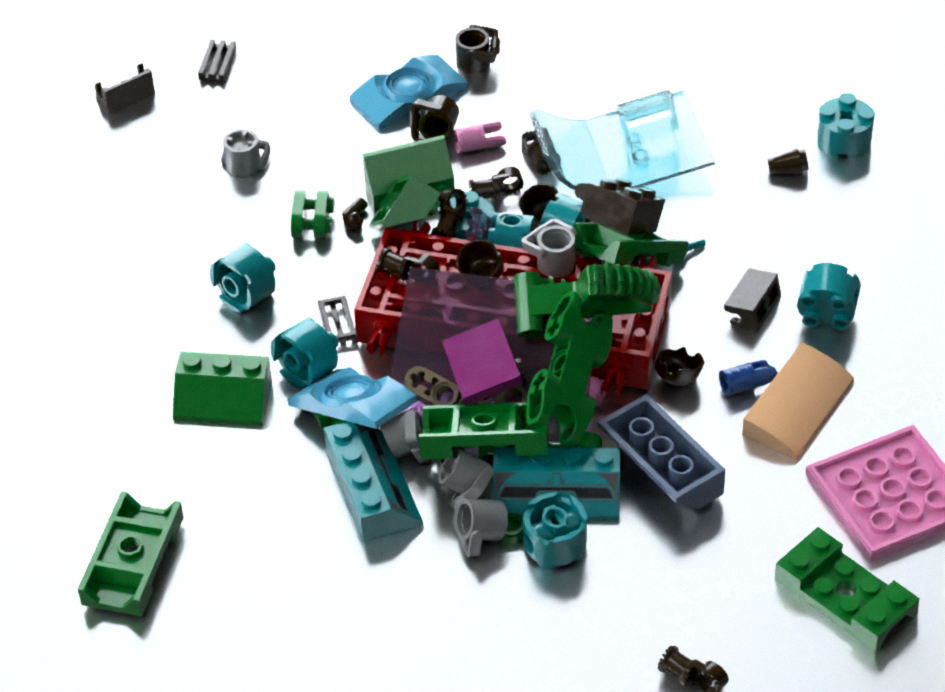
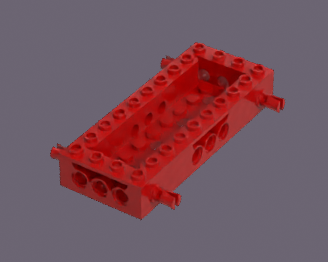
M418 220L414 221L411 231L385 227L354 307L356 340L358 343L367 344L366 349L368 353L373 355L379 346L380 356H383L386 352V347L447 357L442 344L443 340L498 318L514 359L520 357L523 366L521 369L536 372L542 369H549L555 345L547 341L545 337L522 338L518 336L514 275L521 272H537L541 274V278L549 279L548 276L538 270L536 256L524 251L523 248L493 244L502 256L504 262L503 274L495 283L477 288L476 286H471L462 278L456 265L458 251L466 243L471 242L470 240L429 234L431 226L426 221L420 230ZM389 248L393 253L404 257L406 255L417 257L419 254H428L438 261L440 271L430 284L425 285L424 282L421 284L410 278L407 281H402L396 275L387 272L379 273L376 270V264L379 263L377 260L381 259L378 257L381 255V250ZM645 254L640 256L637 267L648 270V272H652L658 277L661 288L660 301L653 305V311L612 316V344L608 358L600 368L591 369V376L605 380L603 390L607 394H609L613 384H616V395L622 392L623 386L648 390L671 305L672 271L655 269L658 262L654 256H651L647 265H645ZM575 257L574 270L564 277L554 278L555 282L561 283V279L566 280V282H574L579 278L587 265H603L602 261ZM583 318V319H584V321H585L587 324H589V322H590L593 318Z

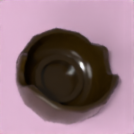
M545 183L532 185L523 192L519 200L522 215L534 216L535 224L540 225L542 215L550 200L557 201L555 195L559 193L554 186Z
M476 239L466 243L458 251L456 265L462 278L471 286L478 288L495 283L503 274L504 262L500 252L492 242Z
M681 347L677 350L665 349L660 351L655 362V369L658 375L668 384L674 387H684L693 384L697 380L705 361L700 352L694 356L689 355L686 347Z

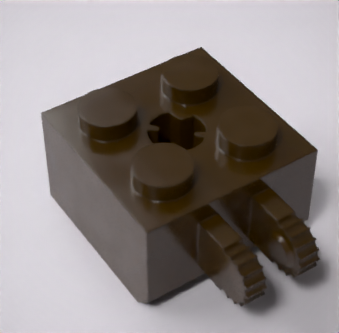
M601 178L600 182L578 183L574 188L576 198L583 201L581 212L584 218L627 235L657 232L666 200L656 196V191L646 187L637 189L632 187V182L623 178H615V181Z

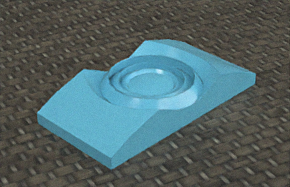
M422 55L412 57L400 69L395 70L391 74L372 76L359 86L349 98L350 102L380 130L409 116L411 106L417 99L428 101L437 95L449 97L468 88V82L439 55Z
M352 367L331 371L288 398L287 401L288 406L377 429L417 402V397L415 393L389 376L374 380L366 375H361Z

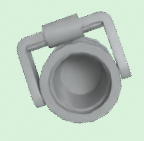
M232 130L223 138L221 163L225 164L227 172L233 176H251L259 170L265 169L271 152L270 144L268 141L260 140L257 134L251 130ZM260 149H263L262 156H260Z
M551 219L522 238L523 250L537 257V267L542 274L558 278L564 277L574 270L575 236L577 231L573 226L558 219Z
M416 408L400 413L381 425L384 438L395 458L412 452L420 464L431 462V459H421L419 434H423V420Z
M456 447L453 449V457L446 458L443 462L438 482L455 491L449 502V505L455 509V503L460 498L477 499L488 485L494 470L491 464Z
M464 498L456 501L453 526L467 557L480 555L482 541H500L505 536L508 526V514L503 501Z

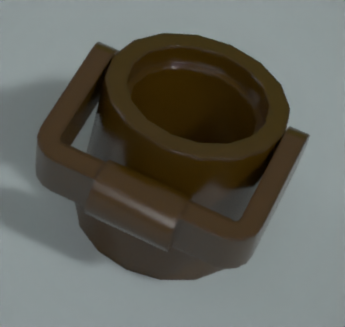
M475 24L460 30L455 37L457 68L464 73L477 74L485 71L490 63H494L497 55L500 53L501 40L498 38V30Z
M443 95L434 96L428 101L417 99L412 104L409 114L411 138L414 141L444 135L445 140H448L453 134L460 113L456 102L450 97ZM420 108H421V109H424L423 112H422L421 117H420Z

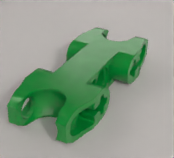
M573 290L561 297L548 319L544 337L547 341L554 344L555 347L549 369L540 370L532 379L527 395L526 410L527 425L533 429L538 426H544L552 414L559 424L560 445L567 449L578 445L593 418L596 401L585 392L591 369L600 368L608 358L612 344L613 329L612 316L606 311L596 314L587 324L581 314L580 295Z

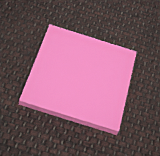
M914 424L806 466L805 474L869 561L945 532V464Z

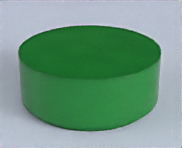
M507 513L508 526L505 536L500 541L505 544H517L523 540V517L517 513Z

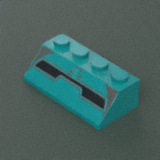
M348 421L324 428L327 455L363 542L423 525V520L397 459L391 453L381 430Z
M494 447L493 500L503 501L507 513H517L523 517L527 510V505L532 499L541 494L558 492L561 493V497L569 499L570 495L577 498L584 505L587 520L619 521L620 448L571 447L567 449L565 447H548V455L531 458L516 456L515 447Z

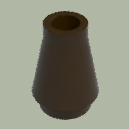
M796 147L772 158H767L770 175L803 174V171L809 170L805 148L798 149Z

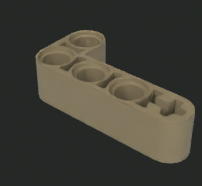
M415 366L406 373L405 384L411 392L416 394L417 400L428 406L465 404L458 385L422 366ZM425 380L427 385L432 389L431 393L427 387L420 384L416 387L415 383L417 381L423 382ZM517 385L500 392L493 403H507L508 399L513 395L522 396L521 402H527V393L521 385ZM444 393H454V397L450 402L440 403V397ZM480 400V401L475 402V403H473V404H490V403L487 402V401H485V400Z

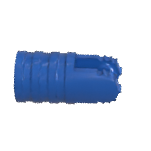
M763 359L720 370L719 383L723 393L726 396H731L771 383L778 372L774 366L772 367L768 364L767 360Z

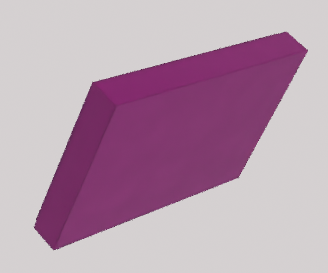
M498 318L442 341L465 406L524 383Z

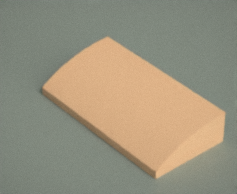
M801 342L743 418L742 435L797 460L854 382V377L826 354Z

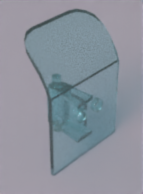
M670 89L624 102L616 105L617 110L586 120L562 118L537 108L529 112L548 166L557 179L572 190H575L574 188L578 183L599 182L601 178L606 177L629 180L632 182L631 186L638 189L716 165L685 89L673 93L670 92Z

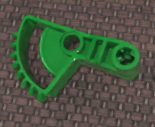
M607 263L603 265H587L579 278L574 282H566V280L561 279V283H557L554 277L549 275V279L541 278V274L537 272L518 273L514 275L518 336L522 338L544 337L548 319L564 294L572 290L580 295L583 318H593L596 314L603 313V311L608 312L611 316L653 311V305L660 301L661 288L658 277L654 273L640 269L637 266L608 265Z

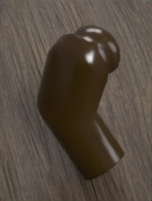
M357 197L342 211L344 225L351 231H357L362 227L364 220L363 217L360 218V214L368 206L364 198Z

